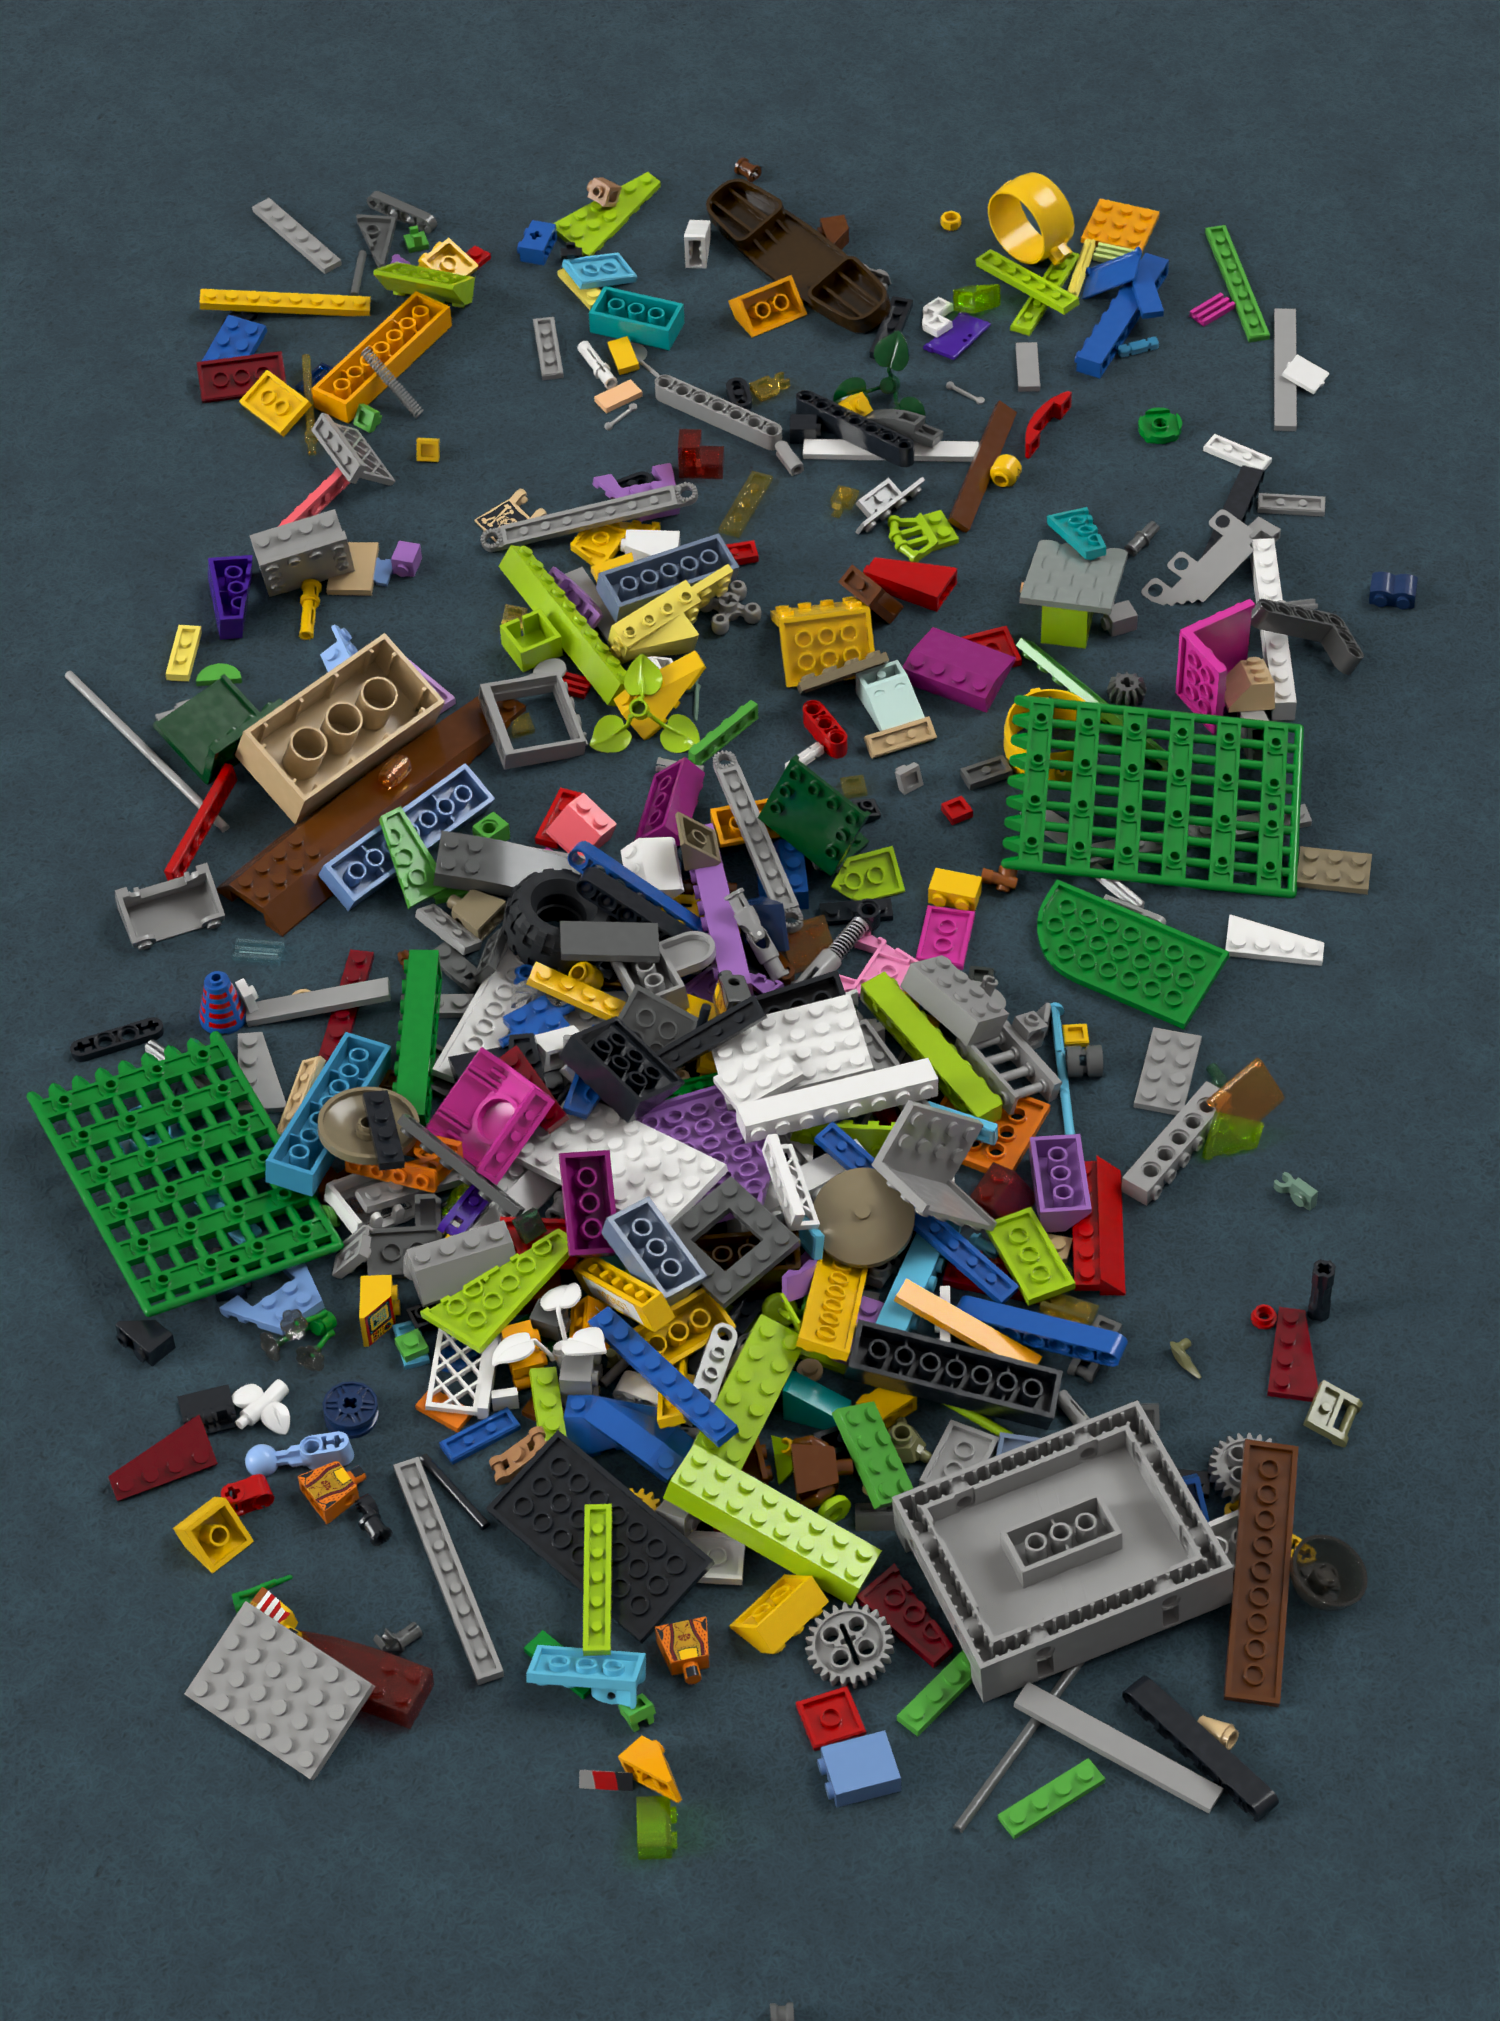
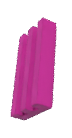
M1219 293L1190 310L1189 316L1205 327L1235 309V302H1229L1230 299L1228 297L1224 298V294Z

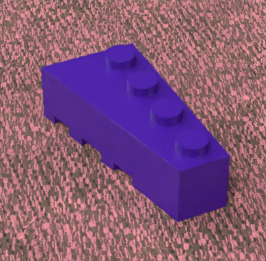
M253 555L208 558V581L220 640L243 638L252 579Z

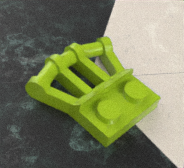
M942 510L925 515L919 513L915 518H900L897 515H891L887 519V524L890 527L889 539L892 543H895L897 552H902L909 557L910 562L917 563L932 551L959 543L957 534ZM899 527H912L902 531L899 530ZM922 534V537H918L909 541L904 540L906 538ZM927 544L919 551L912 549Z

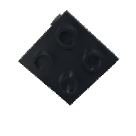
M228 1384L177 1396L184 1424L200 1414L207 1435L238 1428L235 1423L237 1417Z

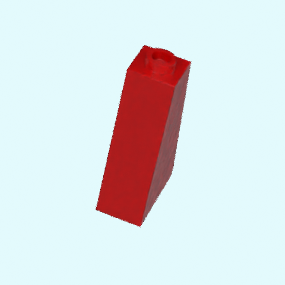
M875 557L870 565L865 566L863 571L866 576L883 588L889 595L936 612L957 584V568Z

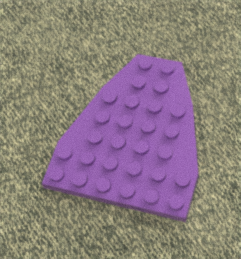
M716 1085L664 1100L643 1117L636 1119L727 1165L728 1172L698 1202L732 1176L764 1206L771 1180L762 1153L766 1139L745 1143L736 1122V1110L728 1111L724 1095ZM729 1213L718 1223L734 1219L735 1217Z

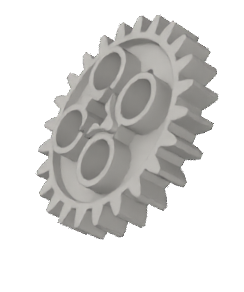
M1237 1433L1236 1440L1228 1436L1226 1443L1219 1441L1218 1448L1214 1447L1212 1455H1210L1208 1473L1211 1476L1209 1481L1216 1483L1215 1491L1223 1489L1222 1498L1230 1495L1232 1497V1504L1239 1500L1243 1443L1245 1439L1262 1441L1261 1434L1256 1439L1252 1438L1251 1433L1247 1434V1438H1243L1240 1433ZM1269 1438L1266 1442H1272V1439Z
M844 1602L842 1610H838L833 1605L832 1614L824 1610L823 1620L819 1618L814 1619L817 1627H809V1632L812 1636L806 1637V1642L809 1646L805 1650L807 1655H809L807 1658L809 1664L814 1665L813 1670L815 1674L821 1673L822 1681L830 1677L831 1686H835L840 1681L841 1686L845 1687L848 1682H851L853 1688L856 1689L857 1681L861 1680L866 1686L869 1676L875 1681L877 1680L876 1671L885 1673L883 1663L891 1664L888 1654L894 1653V1648L891 1644L895 1643L893 1635H890L892 1633L891 1626L886 1625L885 1616L879 1618L877 1609L870 1613L869 1606L866 1604L860 1610L857 1602L853 1604L852 1608L848 1609L847 1603ZM841 1625H844L857 1658L860 1661L859 1665H855L840 1629ZM856 1626H863V1629L860 1631H852ZM831 1636H838L837 1640L833 1642L826 1641ZM865 1649H873L872 1653L868 1655L861 1654ZM840 1659L848 1660L843 1665L836 1664V1662Z

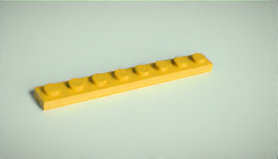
M201 289L200 309L332 316H370V297Z

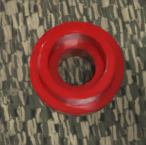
M1259 1305L1251 1313V1322L1259 1329H1270L1276 1324V1312L1269 1305ZM1265 1316L1268 1319H1261L1260 1317Z

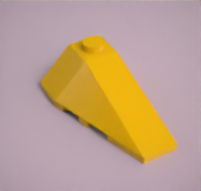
M696 651L659 669L663 677L661 688L653 695L645 694L643 700L648 704L650 713L665 724L668 721L666 717L673 707L676 709L679 706L680 702L678 700L685 691L692 688L706 669L705 664ZM625 689L613 700L621 714L628 720V715L630 714L629 705L632 700L640 695L632 696ZM649 717L644 720L633 718L630 724L643 740L649 739L662 728Z

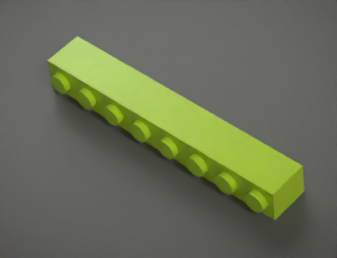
M884 971L861 984L860 1000L914 1061L929 1058L939 1078L940 1091L958 1111L993 1123L1001 1118L1003 1102L999 1095L994 1094L988 1088L986 1081L982 1077H978L973 1071L971 1064L961 1058L956 1047L945 1040L941 1030L929 1022L925 1012L920 1011L914 1005L912 998L908 994L905 995L894 978H890Z

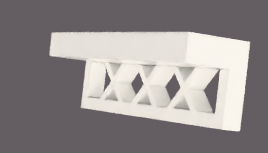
M768 1134L762 1148V1153L788 1229L790 1231L818 1229L820 1223L793 1145L781 1144L778 1134ZM784 1153L788 1154V1162L786 1161ZM792 1175L796 1177L795 1182L793 1181ZM799 1195H801L803 1198L802 1202L800 1201ZM805 1214L809 1216L810 1221H803Z

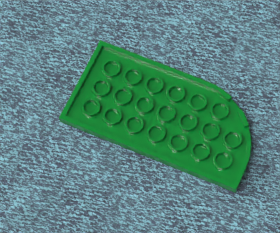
M1058 879L1045 897L1038 914L1037 934L1040 948L1046 960L1058 973L1081 986L1184 1030L1229 958V951Z

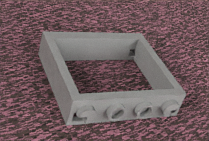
M560 671L480 684L478 700L504 769L567 759L584 754L585 746L588 745L587 734L581 729L580 715L575 713L574 699L569 697L568 684L563 681ZM553 692L571 740L514 750L496 702Z

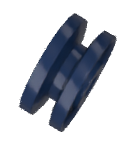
M356 1381L342 1382L333 1386L324 1397L325 1425L330 1432H344L349 1439H354L368 1434L376 1426L379 1418L377 1396L372 1388L364 1383Z

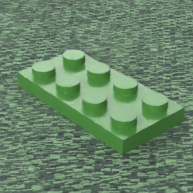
M874 1401L838 1408L832 1412V1416L874 1509L892 1506L893 1496L913 1489L912 1483L908 1478Z

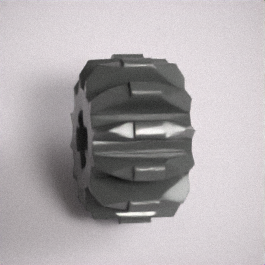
M1127 671L1125 674L1117 673L1116 677H1111L1107 687L1110 702L1121 706L1132 705L1137 707L1138 703H1143L1147 691L1143 677H1138L1136 673L1128 674Z

